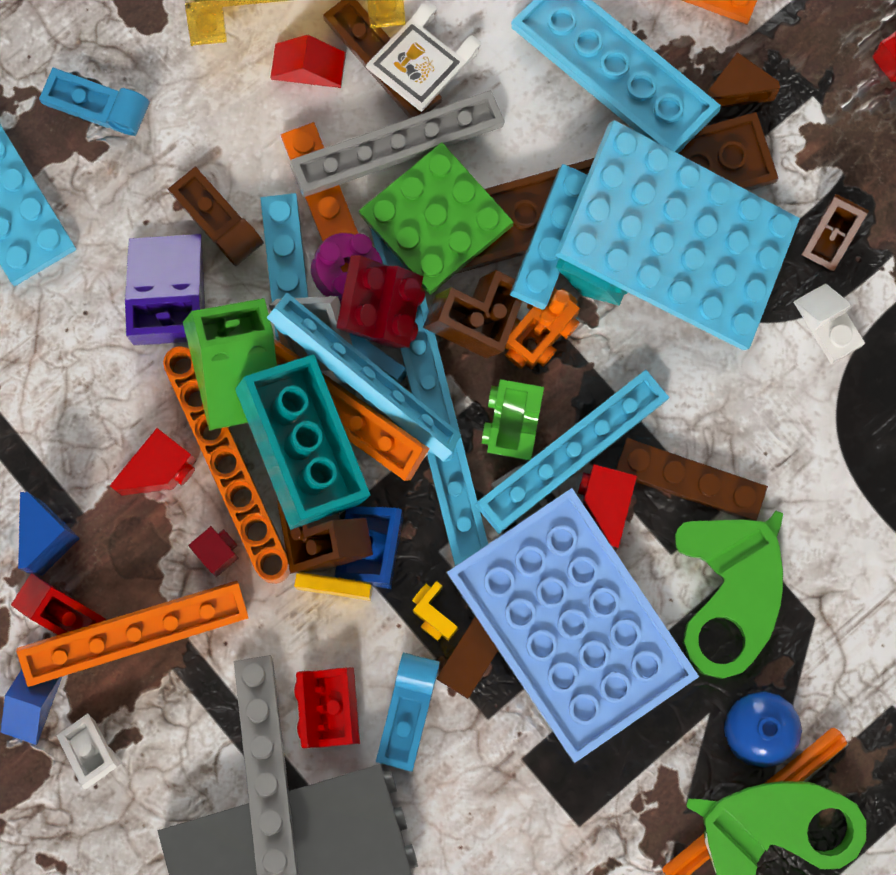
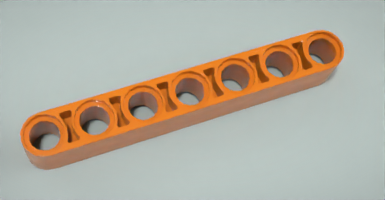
M182 346L174 347L164 357V369L254 569L266 582L272 584L281 583L290 574L287 553L230 428H221L219 437L214 440L204 439L203 432L208 424L203 404L198 407H192L188 403L191 394L199 391L190 350ZM189 359L191 360V367L186 373L177 374L174 372V365L177 361ZM228 456L236 458V467L232 472L226 474L219 472L218 464L221 459ZM243 489L251 491L252 498L248 505L244 507H236L234 505L233 497L236 492ZM254 523H264L267 526L265 537L259 541L250 540L248 536L249 528ZM271 556H278L282 559L283 563L281 570L274 575L266 574L263 569L265 560Z

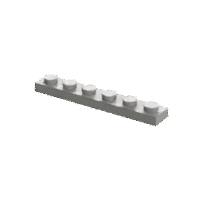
M490 90L290 160V167L304 198L428 154L441 142L448 147L502 128L505 121Z
M271 655L234 661L257 875H299L273 658Z

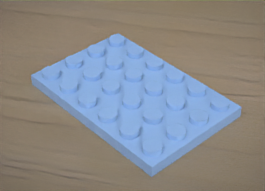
M573 488L446 572L574 763L699 677Z

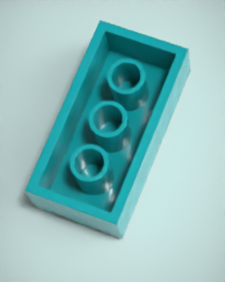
M314 354L243 377L235 391L290 530L356 507L371 496Z

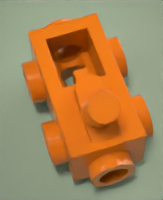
M554 287L548 305L544 310L528 304L527 308L530 311L522 320L516 318L505 348L508 352L505 356L520 369L525 364L530 369H533L537 363L544 367L557 351L552 345L560 336L567 339L580 323L575 319L580 310L576 305L578 303L577 299L563 288L557 290ZM527 339H532L536 343V347L531 351L522 345Z

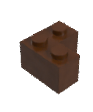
M495 270L479 279L473 297L453 287L436 294L423 328L484 358L502 353L522 304L521 300L510 296L516 279Z
M277 500L290 574L325 571L373 555L366 518L340 519L339 513L290 530L280 502Z

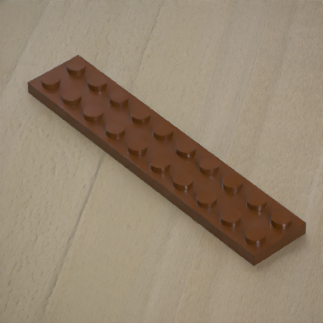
M757 112L705 126L678 153L748 191L774 184L779 179ZM594 158L567 166L588 175ZM559 168L485 189L514 222L513 227L456 274L526 254Z

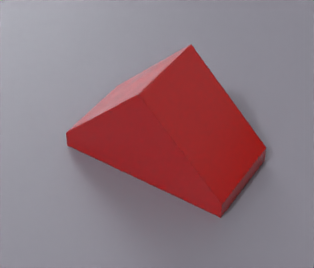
M310 35L276 43L270 78L271 80L341 88L346 52Z

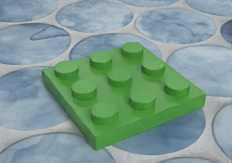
M442 142L359 210V215L408 270L424 276L422 286L430 295L513 227L514 223Z

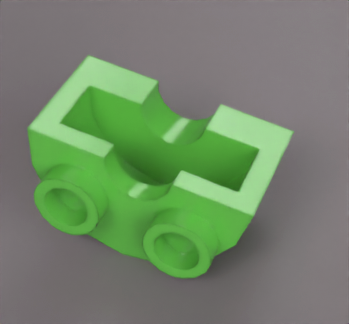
M500 379L499 387L491 386L488 407L495 408L492 423L485 422L481 444L488 445L487 453L531 460L544 387Z

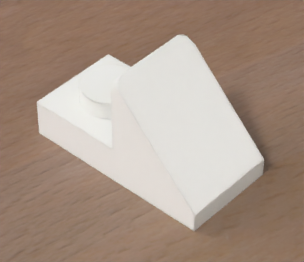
M826 283L793 302L831 364L865 344L846 313L850 309L851 304Z
M88 713L56 735L80 785L85 790L118 767L122 762L107 745L98 725Z

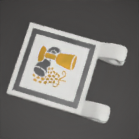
M428 0L422 3L412 18L366 65L369 71L421 112L460 70L477 56L478 48L481 46V42L476 37L470 35L455 53L428 32L425 28L433 21L434 13L437 10V7Z

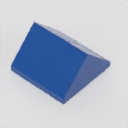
M20 492L18 569L36 576H43L80 538L43 501L29 492Z
M353 507L347 509L345 519L366 518L373 555L337 566L334 577L369 582L372 586L391 589L404 517L402 509L387 507Z

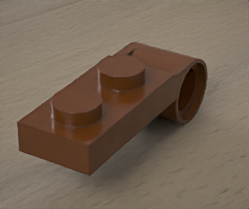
M196 166L168 188L169 193L234 266H238L264 244V241L255 229L244 218L239 216Z

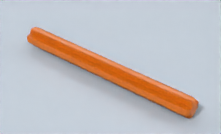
M831 728L765 783L780 781L803 782L847 745L846 738L838 729ZM704 834L668 862L662 869L665 875H691L709 860L710 856L705 844Z

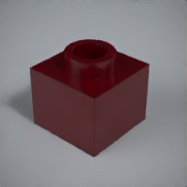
M210 526L188 545L215 577H218L239 559L233 551L238 545L224 529L217 533Z

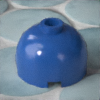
M762 691L747 694L733 704L726 715L724 732L734 756L747 765L767 768L778 766L791 758L800 744L802 726L800 717L790 702L778 694Z

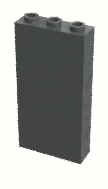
M378 764L289 791L299 875H413L412 868L418 867L413 845L405 846L401 831L408 828L402 807L394 808L390 793L397 792L391 769L384 771L382 764ZM249 803L157 830L169 875H257Z

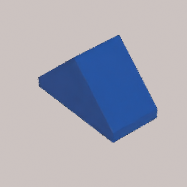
M21 669L5 694L0 732L37 745L62 677L27 687Z

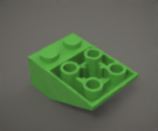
M265 298L194 310L183 321L209 431L248 423L235 391L236 387L243 377L277 366L274 334L271 322L267 319L269 314Z

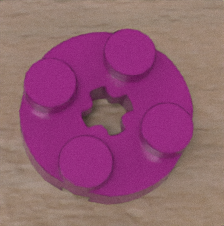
M339 233L325 239L316 250L315 258L311 263V275L316 287L325 297L338 296L339 301H342L347 272H342L341 267L345 263L349 264L351 255H362L383 264L378 251L372 246L369 237L361 233L355 235Z

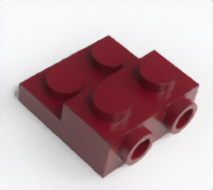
M351 255L336 328L386 347L410 348V343L418 334V325L415 322L417 307L422 304L425 298V289L422 286L424 276L400 266H386L362 255Z

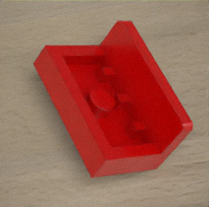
M354 667L296 672L294 693L298 701L299 721L297 733L301 739V747L321 748L360 744Z

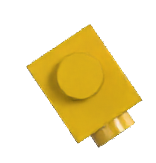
M438 581L432 587L425 584L412 600L417 604L413 609V613L424 621L420 627L431 637L438 641L443 636L449 641L458 630V627L430 605L443 589V585Z

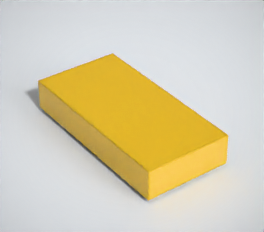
M303 572L296 573L294 585L297 590L371 601L373 590L369 582Z

